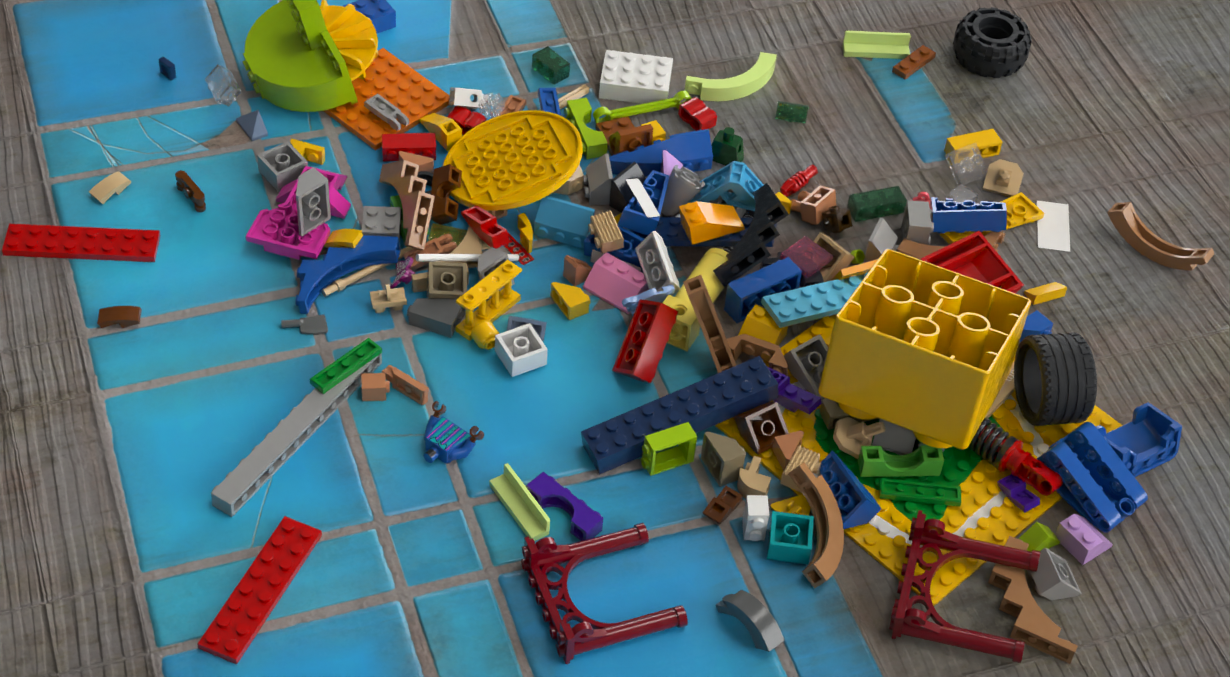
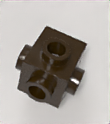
M831 206L829 210L822 213L825 230L840 233L853 226L850 209Z

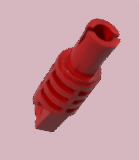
M810 165L805 170L798 171L782 184L780 193L788 197L798 192L808 184L810 178L818 174L817 167Z

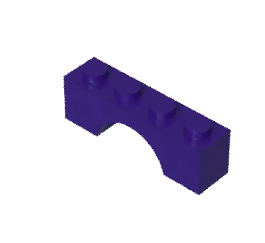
M542 472L526 485V488L542 509L557 507L565 510L571 516L570 533L580 541L594 538L602 531L604 518L601 514L592 510L583 500L574 496L568 488H564L557 483L552 476Z

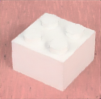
M530 323L495 335V352L512 377L547 365L548 349Z

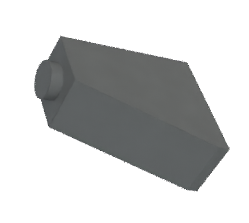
M419 298L415 300L413 305L409 306L407 316H409V325L451 338L456 330V325L464 317L466 309L456 303L458 298Z

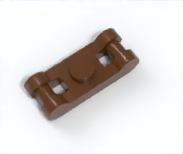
M177 171L175 173L177 189L183 191L186 198L191 199L195 204L197 212H204L206 210L204 193L185 171Z

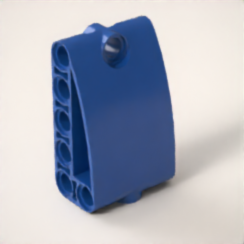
M1091 422L1083 423L1064 438L1052 444L1046 452L1037 458L1061 476L1063 483L1056 491L1062 498L1102 532L1107 533L1126 517L1133 514L1148 499L1145 490Z

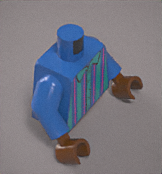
M435 401L432 404V409L435 412L430 416L424 435L426 452L423 456L425 460L432 463L438 458L445 464H448L453 460L466 458L476 445L475 441L484 438V432L480 430L476 435L479 428L473 426L469 434L444 416L439 418L441 414L446 412V406L442 404L441 409L437 410L439 402Z

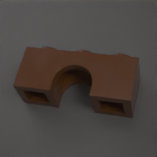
M451 164L435 168L433 171L431 195L435 196L430 219L440 225L457 221L459 204L451 200L449 195L451 191L460 188L462 171Z

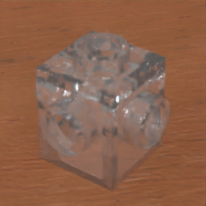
M487 93L479 101V110L481 114H484L485 118L500 116V113L505 110V102L500 93Z

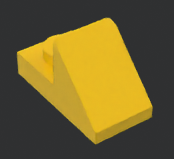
M291 138L290 144L307 161L323 165L325 162V147Z

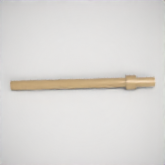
M406 247L402 249L399 259L403 258L405 253L414 248ZM389 264L371 265L344 279L340 278L334 281L332 285L323 289L322 294L326 297L335 291L340 292L347 285Z

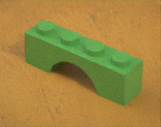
M921 445L914 452L899 456L886 453L882 446H861L858 458L861 477L940 476L944 463L942 449L928 445Z

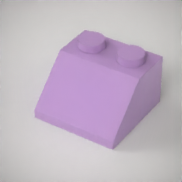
M1073 514L1060 522L1055 534L1060 540V544L1082 565L1113 545L1085 517Z

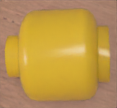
M478 321L473 326L471 337L479 348L489 350L495 347V335L499 334V332L490 321Z

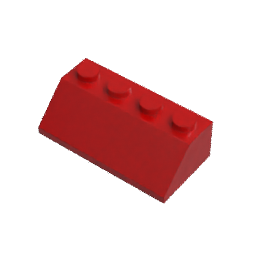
M640 299L612 371L638 381L651 383L655 377L658 363L663 356L665 345L670 338V332L676 322L679 311L661 302Z

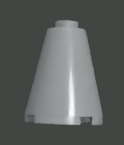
M675 165L669 177L661 213L668 217L676 215L679 212V206L687 204L704 188V181L700 183L698 180L699 176L683 166L679 169L678 165Z

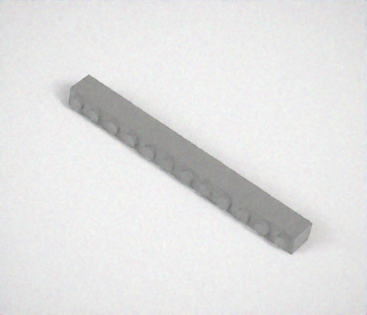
M382 353L326 393L322 394L315 388L310 394H307L297 407H294L290 414L284 420H281L272 432H269L259 445H256L252 452L242 459L239 465L232 472H229L219 485L213 488L211 492L212 505L233 517L362 384L361 374L373 373L382 364Z

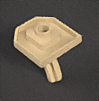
M999 159L989 164L982 190L1012 197L1018 194L1024 173L1017 163Z
M847 417L836 422L833 439L840 450L858 459L861 446H871L873 435L885 432L886 428L883 422L867 426L864 422L860 423Z

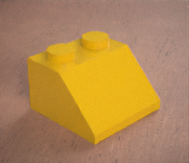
M756 304L747 315L738 335L747 334L779 346L787 335L788 326L779 328L768 311Z

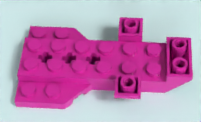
M305 166L302 173L313 167ZM315 168L328 179L331 216L345 219L351 204L337 190H341L347 175ZM298 179L283 186L276 197V202L282 204H279L278 208L272 210L264 209L259 212L246 235V241L263 245L264 251L298 260H300L301 256L317 259L330 235V228L328 224L323 223L301 237L299 235L296 203Z

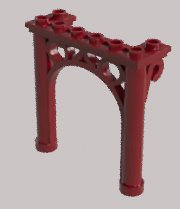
M918 510L917 518H912L909 540L912 541L911 546L907 545L905 553L908 563H903L901 575L905 576L904 581H899L897 593L901 594L900 599H895L891 614L889 630H893L892 639H896V636L901 637L902 634L1012 659V662L1021 663L1025 642L951 625L935 610L931 600L930 585L934 575L944 564L958 558H974L1037 572L1041 551L1032 550L1031 552L961 537L945 531V524L938 519H927L925 521L926 514H922L923 511ZM940 549L951 552L943 555ZM925 552H933L937 557V561L926 563L923 560V554ZM916 563L925 570L922 575H914ZM911 587H916L920 595L909 599ZM916 603H921L925 606L927 611L924 612L922 610L912 608V606ZM931 617L935 623L927 620Z
M644 523L635 524L634 527L569 545H556L552 537L542 538L536 544L533 538L529 539V536L524 538L521 565L523 571H527L529 575V585L535 589L536 602L542 606L543 619L550 625V636L556 640L557 653L559 657H563L565 664H569L570 660L577 654L669 628H681L688 625L687 614L682 605L618 623L598 622L579 611L569 596L567 580L577 564L589 558L648 543L649 536ZM568 562L565 568L559 565ZM553 571L562 577L559 581L552 582L548 580L546 574ZM549 590H558L557 596L552 598ZM557 609L566 612L563 619H561ZM571 620L579 622L572 628L569 623L567 624Z

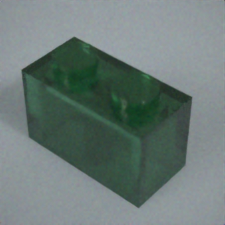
M547 46L532 55V68L555 85L569 77L570 63Z

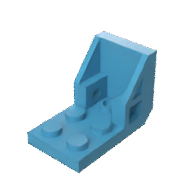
M733 161L701 180L700 183L702 181L705 183L704 188L688 203L696 201L707 203L721 196L730 206L755 211V199L752 193L764 184L745 163Z

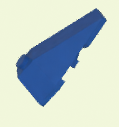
M831 451L821 462L820 474L829 485L837 501L842 517L843 529L867 524L882 508L837 454Z

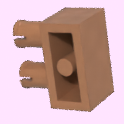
M820 185L812 193L802 190L798 195V200L791 199V210L800 212L802 221L817 225L823 220L822 213L829 210V207L836 206L835 189Z

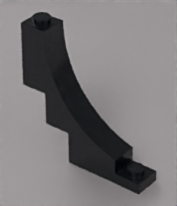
M768 183L752 193L755 199V213L748 230L737 245L726 255L728 261L713 270L724 287L771 256L765 245L780 235L774 225L789 215Z

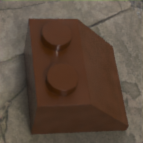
M767 402L734 417L740 436L756 454H761L771 449L774 437L789 434L778 402Z

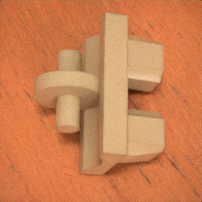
M385 284V290L370 292L372 308L375 309L376 313L384 312L386 307L402 310L403 305H407L404 287L390 289V285Z

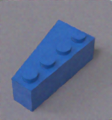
M652 170L644 181L643 187L658 213L661 214L670 175ZM634 196L624 208L618 226L649 235L655 231L660 216L648 218Z
M931 197L932 222H934L933 232H1000L1006 230V203L981 201L980 204H976L972 200H964L960 203L954 202V199L946 198V201H938V197Z

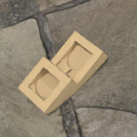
M118 171L96 184L89 193L100 203L104 204L115 192L119 195L131 181Z

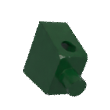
M731 127L719 130L711 145L712 161L725 166L733 161L742 162L744 160L743 138L735 135L734 129Z

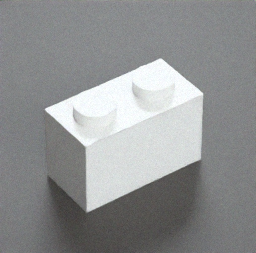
M747 495L742 519L744 540H765L769 520L768 496Z

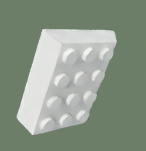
M606 50L600 80L599 98L640 104L668 99L673 58Z

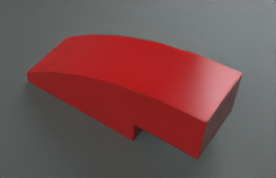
M477 205L461 212L468 225L489 247L497 249L510 243L508 231L497 224L496 217Z

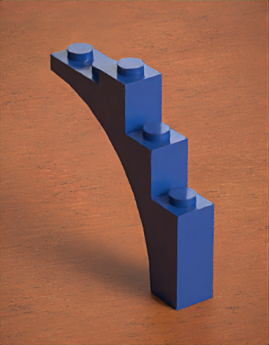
M363 235L355 248L329 247L323 260L303 259L301 266L297 268V278H300V293L296 295V306H299L300 314H308L313 302L322 290L341 276L371 265L398 263L401 252L399 238Z

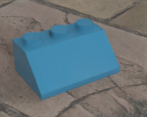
M546 196L540 201L535 219L534 235L584 249V240L590 235L588 224H591L590 217L595 215V209Z

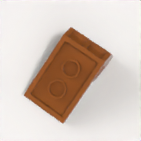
M628 116L596 123V130L602 131L607 140V149L611 156L625 151L630 153L642 145L644 147L652 145L653 127L651 124L634 127Z

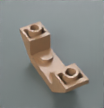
M747 334L727 339L735 361L741 352L756 357L760 356L763 360L769 361V368L788 376V365L778 345Z

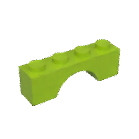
M587 97L568 100L567 108L564 109L565 117L577 128L586 159L598 158L607 154L608 143L603 132L592 130L586 126L587 123L591 122L592 108Z

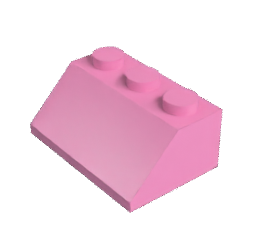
M605 253L595 262L583 285V289L627 314L630 312L623 306L622 300L649 290L644 273L609 253Z

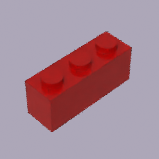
M435 133L382 134L383 162L399 161V151L436 160Z

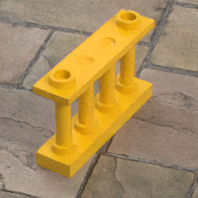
M506 260L460 296L456 303L466 310L465 319L456 325V332L470 341L472 340L471 332L475 323L478 321H490L493 323L521 300V295L512 289V279L521 273L522 269L511 261Z

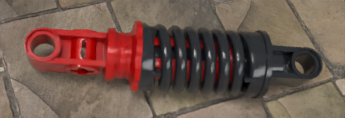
M984 418L968 446L971 451L976 452L978 456H982L984 460H988L999 472H1005L1008 469L1013 476L1019 477L1023 482H1026V484L1044 496H1049L1062 486L1063 481L1058 473L1034 458L1030 452H1025L1022 449L1023 441L1018 440L1014 436L1009 437L1008 432H1003L1001 427L997 428V424L991 423L990 419Z

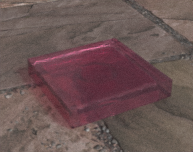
M805 236L783 251L780 258L785 259L789 257L802 270V274L808 278L832 261L833 255Z

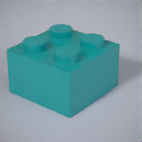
M772 511L767 559L808 564L812 551L814 516Z

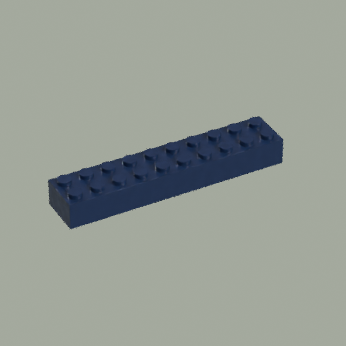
M758 356L581 431L582 444L600 475L642 457V446L647 435L689 422L694 432L698 433L777 399L778 382L761 357Z

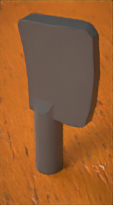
M324 314L294 320H281L282 328L300 327L301 334H324L328 332Z

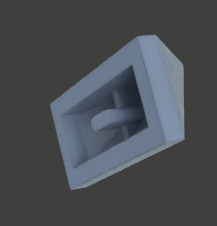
M259 110L236 118L237 123L251 141L268 136Z
M509 316L507 331L530 323L540 339L544 341L547 322Z

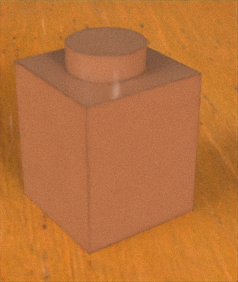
M385 373L361 374L362 401H386V393L390 392V381H386Z

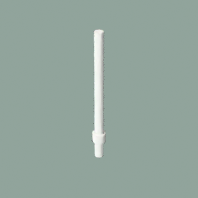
M416 254V261H478V257L481 254ZM508 254L509 261H518L519 255Z

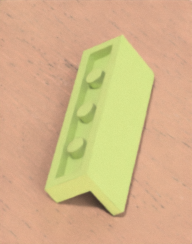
M845 31L842 45L844 57L904 59L910 55L909 42L911 35L910 33Z
M508 463L504 464V474L489 480V486L525 535L529 536V539L533 538L536 541L549 535L550 518Z

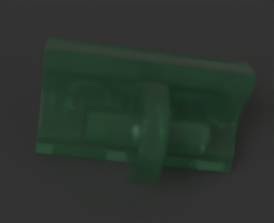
M778 101L775 119L787 120L791 123L792 121L806 123L809 106Z

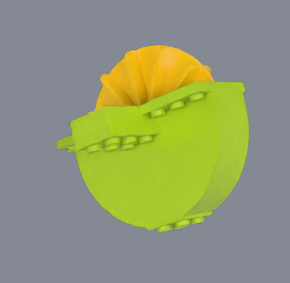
M282 0L265 11L251 27L245 41V53H243L245 60L242 62L246 71H248L247 76L250 82H254L252 85L256 94L260 93L262 99L265 98L270 103L291 111L315 112L328 110L351 102L352 105L358 103L352 81L356 78L364 79L366 77L365 70L370 66L373 59L378 57V37L371 19L356 11L352 4H348L346 7L328 5L327 0H322L319 6L317 0Z

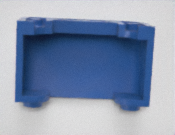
M1149 402L1135 408L1132 422L1106 433V429L1103 426H1096L1134 477L1170 461L1179 450L1182 425Z

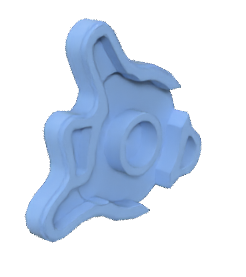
M673 285L662 287V291L659 292L656 291V288H652L639 295L623 299L622 304L628 312L631 311L633 316L640 299L663 303L668 295H672L675 292V288Z

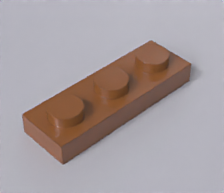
M922 45L893 66L892 72L903 79H907L933 60L936 52Z

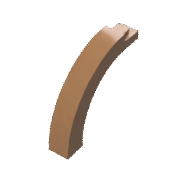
M1131 202L1115 203L1107 212L1113 225L1126 242L1139 253L1158 264L1173 269L1193 270L1197 265L1208 263L1214 255L1213 248H1183L1164 241L1144 225L1136 214Z
M805 462L789 472L788 475L805 496L816 523V550L811 562L802 571L815 589L826 582L838 567L843 552L844 530L841 513L829 485L822 475L816 478Z

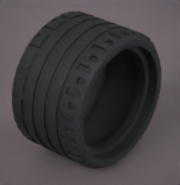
M1073 332L1028 335L1019 344L1014 361L1015 393L1020 411L1031 425L1044 426L1082 423L1091 415L1097 395V374L1092 351L1087 341L1080 334Z

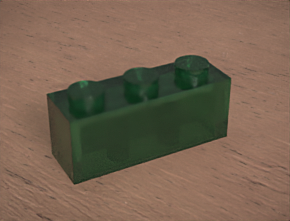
M894 186L849 195L847 209H850V214L855 222L904 213L907 199L900 187Z

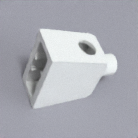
M450 87L449 105L480 108L481 104L490 105L491 95L482 94V90ZM471 95L474 96L473 101L470 100Z

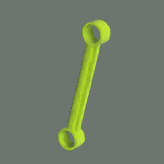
M680 91L670 99L609 110L607 107H599L593 112V118L596 123L672 107H677L679 110V105L690 100L691 97L687 91Z

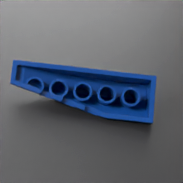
M709 130L674 134L669 136L670 139L662 142L659 139L654 141L653 145L644 147V145L639 146L630 153L625 151L610 156L612 174L618 175L633 162L638 164L644 176H649L652 170L660 172L663 150L668 151L683 164V167L693 172L711 169L713 153Z

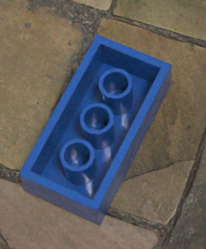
M357 0L349 3L354 5L356 11L371 19L377 34L396 27V11L386 0Z
M787 257L756 272L749 273L738 280L731 281L727 286L724 310L737 324L744 321L756 304L765 308L761 303L762 297L798 289L802 270Z

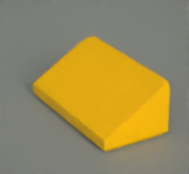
M1053 282L1025 290L1024 294L1031 300L1033 305L1064 297L1067 287Z

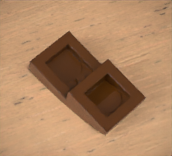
M137 306L99 309L97 324L101 328L118 323L122 328L140 324L142 309Z
M725 486L717 498L714 497L703 511V515L721 524L743 500V495Z

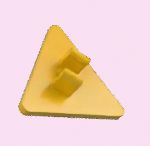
M803 494L771 504V509L777 512L810 515L811 508Z

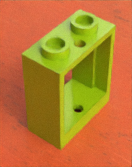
M689 422L645 436L644 445L642 446L641 465L644 469H647L650 476L694 462L697 435ZM678 445V447L656 453L657 451Z

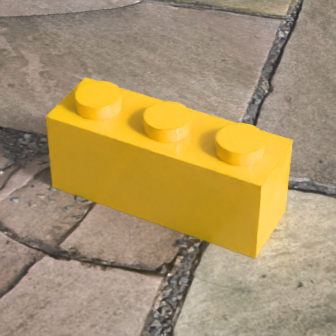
M988 129L947 138L944 152L952 164L999 155L1003 142L994 129Z

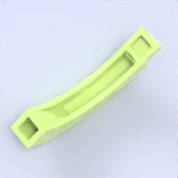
M760 52L759 59L750 70L732 78L704 79L687 76L685 91L689 94L700 95V100L728 101L748 96L761 89L769 81L774 72L777 54Z

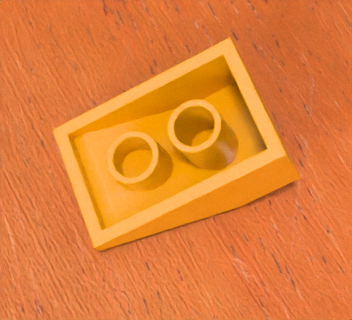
M698 201L679 206L681 224L692 245L745 230L733 206Z

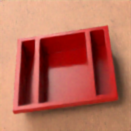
M980 231L920 259L1012 293H1017L1024 286Z

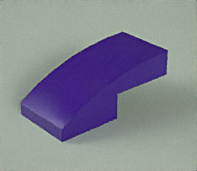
M1011 474L997 481V485L1002 492L1024 513L1040 505V498L1027 490L1026 482H1023L1019 477Z

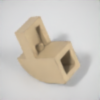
M754 456L751 463L747 462L745 469L740 468L737 487L744 498H747V495L767 496L771 477L758 474L762 459L760 457Z

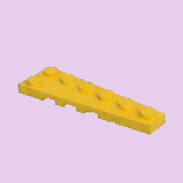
M1022 192L1001 201L1006 203V229L1034 222L1044 217L1045 213ZM953 231L940 233V236L948 244H952L975 232L965 231L963 233H956ZM983 231L981 233L983 236H986L991 231Z

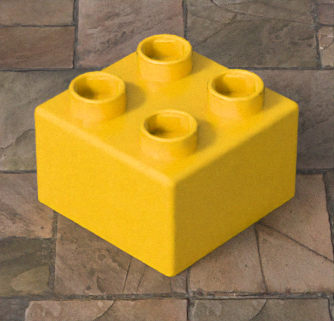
M886 249L836 315L818 393L822 397L838 402L840 408L852 417L866 420L880 418L913 431L915 437L928 446L935 448L956 447L964 450L968 448L1010 374L1031 300L900 252Z

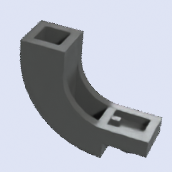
M740 590L736 594L724 596L722 601L716 604L718 612L734 616L745 625L757 649L770 652L785 641L774 617L750 593Z

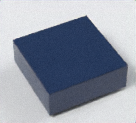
M161 57L159 59L160 73L170 80L175 79V64L165 57Z

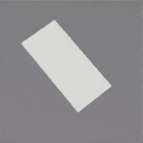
M1037 201V207L1045 213L1042 219L1037 220L1038 248L1070 252L1068 204Z

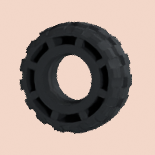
M994 7L979 8L977 11L972 10L958 23L953 40V50L959 63L966 67L968 71L979 74L982 77L1000 78L1001 76H1010L1013 72L1016 73L1024 66L1028 58L1032 39L1027 24L1022 22L1021 18L1016 14L1013 15L1010 11Z

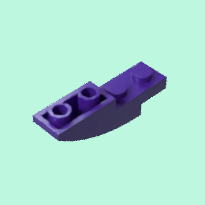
M767 367L778 382V398L774 399L775 402H778V404L794 413L799 409L809 415L822 404L820 397L791 384L790 377Z

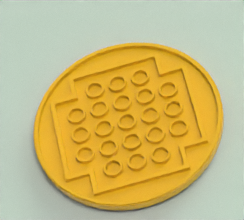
M526 110L491 118L465 133L446 155L443 166L451 164L462 171L461 186L451 191L450 195L465 206L473 207L477 205L488 211L513 209L536 202L560 188L573 175L581 161L583 145L577 128L569 120L558 114Z

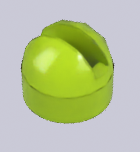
M861 249L853 250L850 253L854 256L851 263L862 264L864 262L865 255Z

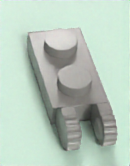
M379 94L364 102V107L386 123H389L391 128L396 131L401 129L400 123L404 126L409 124V118Z

